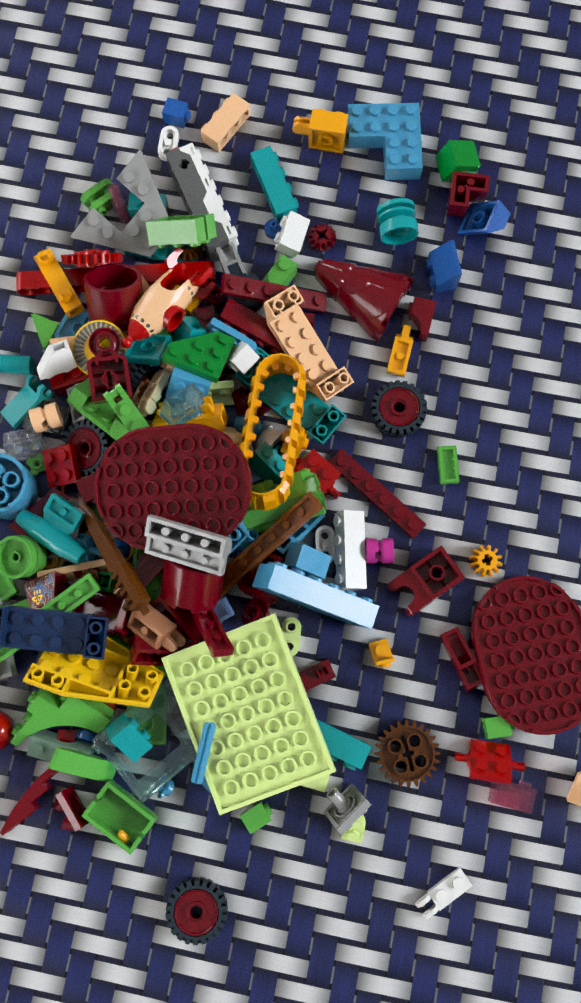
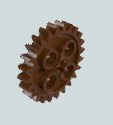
M404 720V725L396 721L397 727L389 724V732L383 729L385 737L378 736L379 740L382 741L381 744H375L376 747L380 748V751L374 752L375 755L380 756V759L375 761L377 764H382L379 771L386 770L384 777L392 776L391 783L398 780L400 787L404 782H406L408 788H410L411 782L418 786L419 779L426 783L424 776L427 775L432 778L429 771H437L433 764L440 763L435 758V755L441 753L434 749L439 744L432 742L436 736H428L430 729L423 731L424 725L420 724L416 727V721H412L411 725H409L408 720ZM402 735L405 738L407 749L412 751L409 757L414 768L413 771H410L408 758L402 755V753H405L401 740ZM412 735H417L419 738L416 746L409 744V738ZM396 740L399 742L400 747L398 751L392 752L390 750V743ZM418 755H423L425 758L424 764L421 766L415 764V758ZM398 761H404L406 765L405 769L401 772L397 771L395 767Z

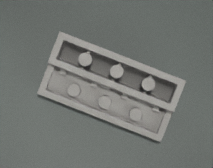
M152 514L147 516L144 536H147L144 553L218 576L224 575L227 557L232 549L230 537Z

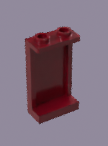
M97 592L91 599L86 600L71 611L108 617V635L125 638L130 636L131 630L127 627V623L132 611L125 612L122 609V606L125 604L124 601L127 599L126 596L121 597V595Z

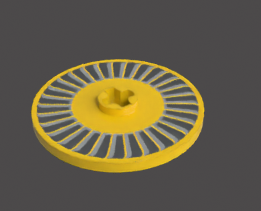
M90 321L83 325L75 334L72 343V354L77 367L87 375L86 362L95 357L89 348V338L96 329L101 327L111 328L117 332L121 340L125 338L121 329L109 321ZM103 340L100 346L106 349L110 346L111 342ZM121 346L118 353L124 355L127 349Z

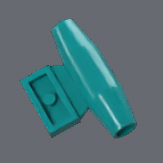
M52 493L43 509V517L27 510H22L17 515L16 523L32 539L54 554L75 564H80L85 559L87 551L70 535L78 530L86 513L57 493Z

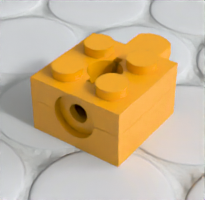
M312 109L311 118L301 116L294 118L292 130L295 134L309 136L308 148L343 154L348 114L326 111L324 109Z

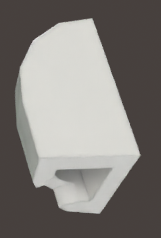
M270 424L257 438L256 449L264 441L273 448L281 440L283 433L277 428L274 429Z

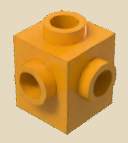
M291 427L288 431L284 430L281 441H284L281 448L283 453H287L288 450L285 437L290 436ZM301 427L299 434L298 451H296L297 458L302 449L306 450L310 440L307 439L309 431H306L303 427Z

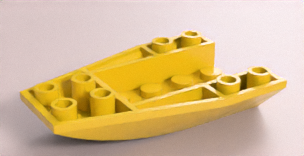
M107 636L104 660L83 658V655L44 651L38 663H32L23 678V682L64 697L150 708L165 673L153 665H131L130 650Z

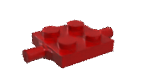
M312 449L302 459L300 457L296 458L294 473L301 469H310V472L315 473L321 485L319 488L323 491L324 495L329 493L335 500L338 499V496L340 497L341 493L333 486L342 473L315 449Z
M470 739L468 754L455 753V761L467 762L469 778L511 784L512 769L523 772L525 770V763L512 760L510 745Z

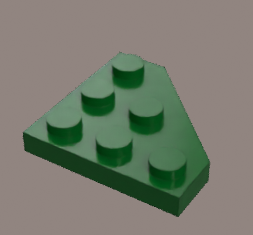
M217 331L170 342L163 354L162 362L217 384L236 338Z

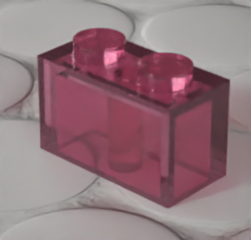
M522 780L519 781V784L511 782V784L492 782L488 801L532 814L537 789L531 787L532 783Z

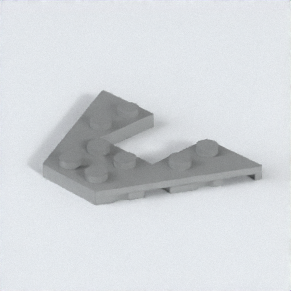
M139 149L116 179L144 202V205L122 232L97 210L92 208L71 234V238L150 258L157 251V245L149 246L145 222L167 217L168 213L143 152Z

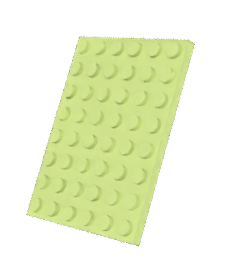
M276 613L226 632L234 647L233 655L212 657L205 641L161 658L196 753L198 752L204 723L213 722L216 724L204 775L219 815L336 772Z

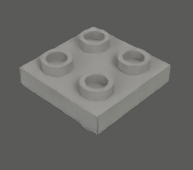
M353 783L342 793L336 787H333L326 795L332 803L324 811V814L342 835L352 827L353 823L361 815L366 813L371 803Z

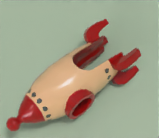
M178 248L165 259V266L169 271L156 280L135 305L128 325V337L121 340V346L127 349L132 346V341L147 339L165 329L169 332L174 331L181 324L185 314L184 310L194 297L199 300L205 299L215 286L213 281L206 287L201 288V285L211 276L213 269L207 266L200 274L197 271L178 289L174 290L185 275L183 270L186 266L182 261L177 263V258L183 250Z

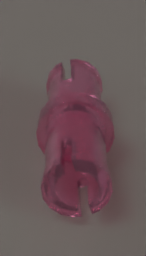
M118 183L109 185L107 189L113 201L112 206L116 209L120 222L130 221L131 217L125 205L127 202L122 197Z

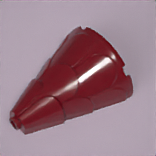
M329 259L318 261L314 268V271H316L315 279L334 301H338L350 317L354 318L371 338L378 342L386 330L389 319L402 297H405L414 281L412 277L404 274L356 266L355 263Z

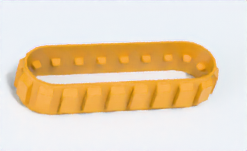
M283 353L272 354L259 362L254 370L255 376L251 380V393H249L248 409L246 410L245 426H243L242 431L243 443H240V449L245 455L247 462H249V458H253L251 444L252 441L256 440L254 427L255 424L259 423V417L256 415L257 409L262 405L259 397L260 392L264 391L265 385L263 382L275 374L291 375L294 380L298 381L297 386L293 387L292 391L293 394H296L295 403L290 404V410H293V417L288 420L287 424L288 427H291L290 436L285 437L288 450L282 457V460L286 462L285 470L280 471L279 478L282 479V482L276 489L270 492L257 493L252 491L249 507L254 510L267 511L277 508V506L286 501L290 495V486L293 485L294 468L297 458L296 451H298L301 418L303 417L306 396V373L303 365L299 364L297 359Z

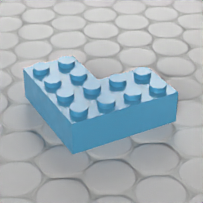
M419 103L348 104V149L383 148L385 180L420 179L423 162Z

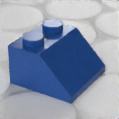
M450 240L430 251L428 258L425 260L426 270L430 272L429 284L430 287H433L434 293L456 290L462 276L455 242Z

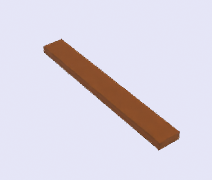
M309 491L227 564L221 597L323 508V505L313 492Z

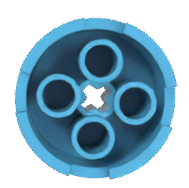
M0 453V483L4 484L0 487V519L13 520L16 519L22 510H28L36 503L39 495V486L35 476L29 469L14 457Z

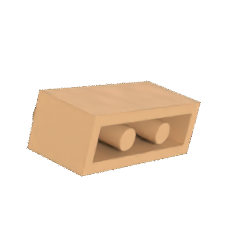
M235 93L226 98L222 107L213 113L211 120L202 126V141L219 153L251 115L250 104Z

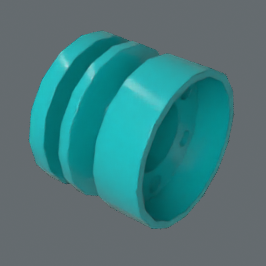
M395 198L385 201L377 207L380 239L383 243L387 245H400L408 243L418 236L419 230L417 220L415 219V204L412 200Z

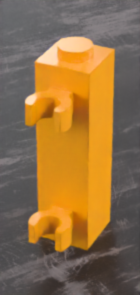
M51 249L38 252L34 259L67 317L71 319L84 312L85 308Z
M211 396L203 397L204 404L201 406L170 410L167 402L158 403L160 409L156 411L155 418L152 420V426L194 423L225 431L228 416L223 403L213 404Z

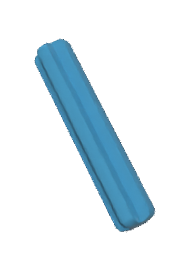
M213 722L204 723L191 777V782L196 784L203 782L216 724Z

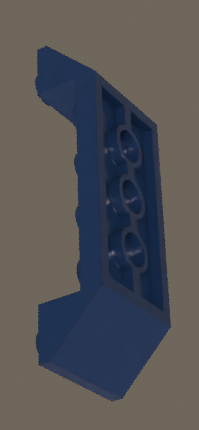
M0 605V649L9 647L83 655V658L104 660L109 618L89 613Z

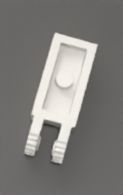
M458 867L427 890V893L417 900L415 905L417 908H420L428 903L430 899L433 900L435 904L423 914V917L428 919L473 885L462 869Z

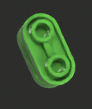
M108 178L101 180L81 196L82 203L89 207V211L94 208L102 216H105L111 209L118 207L123 199V195L118 189H114V184Z

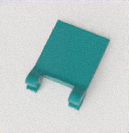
M32 373L27 376L24 387L0 412L15 429L29 415V409L35 408L41 401L50 399L53 396L50 390L43 394L47 387L39 379L32 383L33 379H35Z

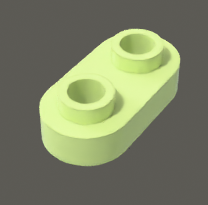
M289 617L283 621L282 631L286 642L293 645V649L290 652L294 656L299 651L301 623L298 619ZM291 623L295 625L293 631L288 629V625Z

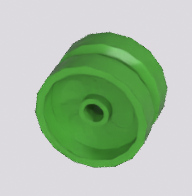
M29 535L7 536L0 541V573L4 577L10 579L36 576L37 572L42 571L47 561L46 548Z

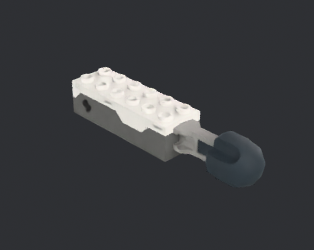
M193 143L182 147H175L170 152L165 153L170 174L188 214L214 213L217 237L210 239L209 243L202 244L209 260L212 262L219 260L226 274L259 280L256 274H247L237 252V245H239L238 233L235 226L231 227L229 213L223 209L224 204L220 194H216L215 190L217 189L213 179H209V170L206 164H203L201 161L202 155L200 150L195 149ZM226 295L227 299L231 298L255 313L264 304V302Z

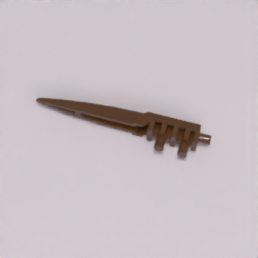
M79 496L77 501L80 510L86 513L84 520L106 563L107 570L113 572L112 580L118 581L113 593L117 596L127 597L122 609L125 612L129 610L140 611L143 616L147 615L150 612L147 604L151 598L130 562L126 561L101 521Z

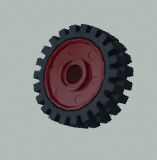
M396 380L395 382H388L387 385L381 386L373 397L371 403L372 421L375 423L376 428H379L382 433L385 432L387 436L392 435L394 438L410 436L421 427L427 413L425 396L423 393H420L421 390L418 387H414V384H407L408 381L400 382V380ZM395 406H400V407H402V408H403V412H397V411H395L394 407H395Z
M80 420L69 427L70 430H66L65 435L67 437H63L62 442H65V445L75 443L80 474L86 477L96 472L104 457L103 454L115 439L92 421Z
M192 877L191 879L184 880L173 890L166 905L168 928H171V933L176 935L179 941L183 940L188 945L190 943L193 945L201 943L203 945L208 941H212L223 929L228 914L225 893L217 883L215 884L212 880L205 879V877ZM199 906L202 909V914L195 915L192 912V907Z

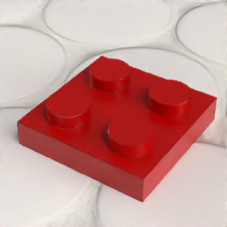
M75 443L42 450L49 488L76 483L75 481L81 479Z

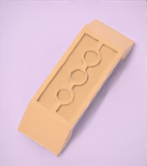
M294 284L264 302L267 325L284 353L297 359L298 363L303 365L306 373L307 390L325 402L354 383L345 366L338 369L301 310L299 304L304 302V299Z

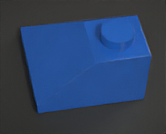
M500 200L471 203L457 234L459 236L488 234L505 228L511 213Z

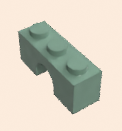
M43 729L31 736L27 751L28 756L50 762L57 747L80 750L86 754L94 755L96 744L78 739L72 743L62 742L57 739L58 733Z

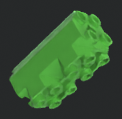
M306 468L295 472L293 485L290 486V495L284 503H281L275 509L265 511L254 510L249 507L243 519L247 530L254 529L258 533L264 532L309 491L313 492L323 505V508L313 517L326 514L325 497L323 491L319 488L321 485L316 474L311 473L310 469ZM280 478L279 484H274L273 480H264L261 483L252 485V491L257 493L270 492L281 484L282 479Z

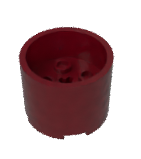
M120 263L105 264L90 269L83 277L89 321H109L118 326L122 332L128 331L134 307L143 295L141 272L131 265Z
M165 559L160 591L161 597L166 604L174 609L180 607L191 610L190 613L210 611L217 606L220 600L225 573L222 576H218Z

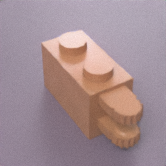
M149 603L147 607L150 612L147 615L143 616L140 611H132L127 627L157 650L163 646L168 651L173 652L178 649L177 647H182L186 644L185 637L176 631L177 625Z

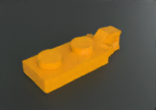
M404 325L402 334L395 336L386 371L387 374L405 377L413 345V337H409L411 326Z

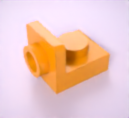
M388 638L368 643L374 666L379 665L380 669L390 667V662L395 661L392 656Z

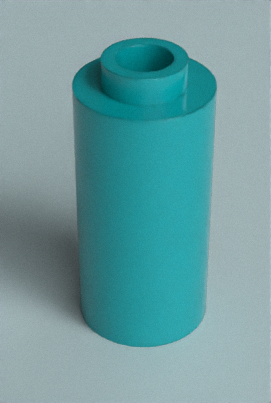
M0 354V373L33 374L34 358L32 356Z

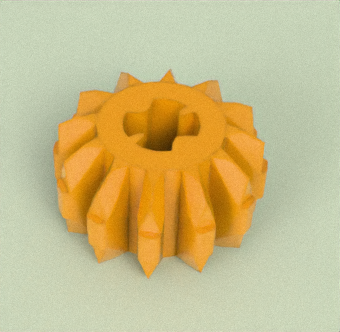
M480 545L479 550L473 549L474 555L469 556V559L474 561L469 566L476 567L473 573L476 574L481 571L480 577H485L486 574L488 577H492L493 572L498 573L499 569L497 567H501L503 564L497 561L502 558V555L496 556L495 554L498 549L495 548L491 551V545H487L486 548ZM484 558L489 559V563H487V565L486 563L483 564L482 562Z

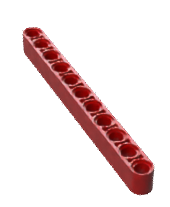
M182 262L186 266L183 270L185 275L178 285L181 286L197 271L200 274L207 266H210L213 272L206 281L216 283L214 262ZM165 263L131 265L141 272L149 286L169 271ZM92 268L62 269L75 293L85 292L83 277ZM41 270L22 271L16 274V292L18 294H54Z

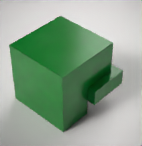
M449 140L435 156L442 182H450L454 171L476 174V171L481 167L474 141Z

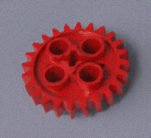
M84 249V251H74V254L61 255L62 264H75L76 267L94 268L100 265L123 262L122 253H109V250Z

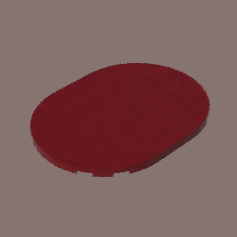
M187 423L152 426L127 432L108 447L96 470L94 495L101 518L104 519L109 530L118 539L123 540L132 547L145 550L147 536H144L147 516L150 514L227 537L244 519L252 496L251 471L242 450L228 435L216 428L203 424Z
M517 576L496 584L479 601L473 614L471 625L473 648L487 699L503 720L523 732L535 735H551L565 732L581 721V610L577 603L565 593L564 589L540 577Z

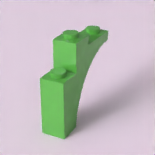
M39 688L38 691L34 690L27 699L29 705L23 717L24 721L21 724L17 723L11 732L13 737L10 743L18 747L30 735L55 726L82 727L100 734L111 721L114 710L103 702L58 696L55 693Z

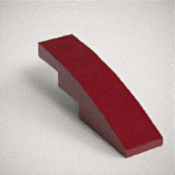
M48 768L37 778L11 811L0 831L2 836L9 833L41 807L37 799L52 788L48 780L60 771Z

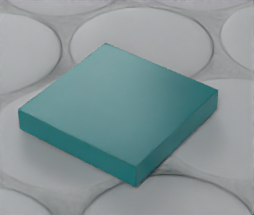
M156 334L147 339L132 341V346L127 348L123 356L127 357L128 363L160 366L163 354L168 344L172 342L171 335Z

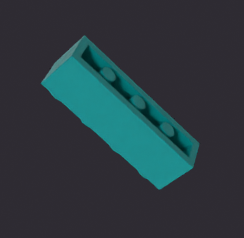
M267 146L251 152V164L274 218L281 221L282 217L286 216L290 211L297 213V208H299L296 197H292L291 185L285 181V171L283 167H279V158L276 151L273 152L271 146Z

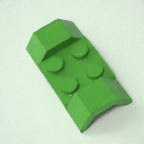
M89 378L73 388L67 399V403L116 441L129 432L109 403L94 405Z

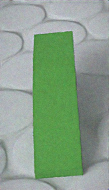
M57 747L48 768L75 776L107 782L113 779L119 763L97 755L86 754L80 750Z

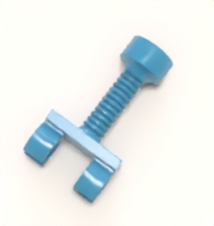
M85 533L78 534L79 538L75 537V540L87 551V555L82 563L93 561L96 559V555L102 556L98 548L94 547L91 535L88 536ZM120 549L121 553L125 558V551L123 549Z

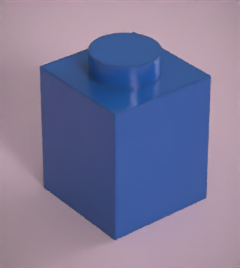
M167 97L162 110L163 121L166 124L184 129L186 122H189L191 117L188 103Z

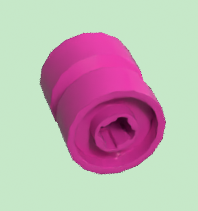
M365 538L366 564H376L378 561H381V563H393V538H382L381 541H378L376 538Z

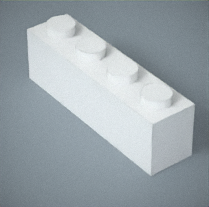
M342 510L336 512L333 518L336 552L334 557L336 565L335 583L340 587V590L357 591L367 589L364 511Z

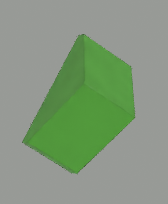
M31 314L42 347L46 351L48 345H50L49 339L54 338L59 324L38 314Z

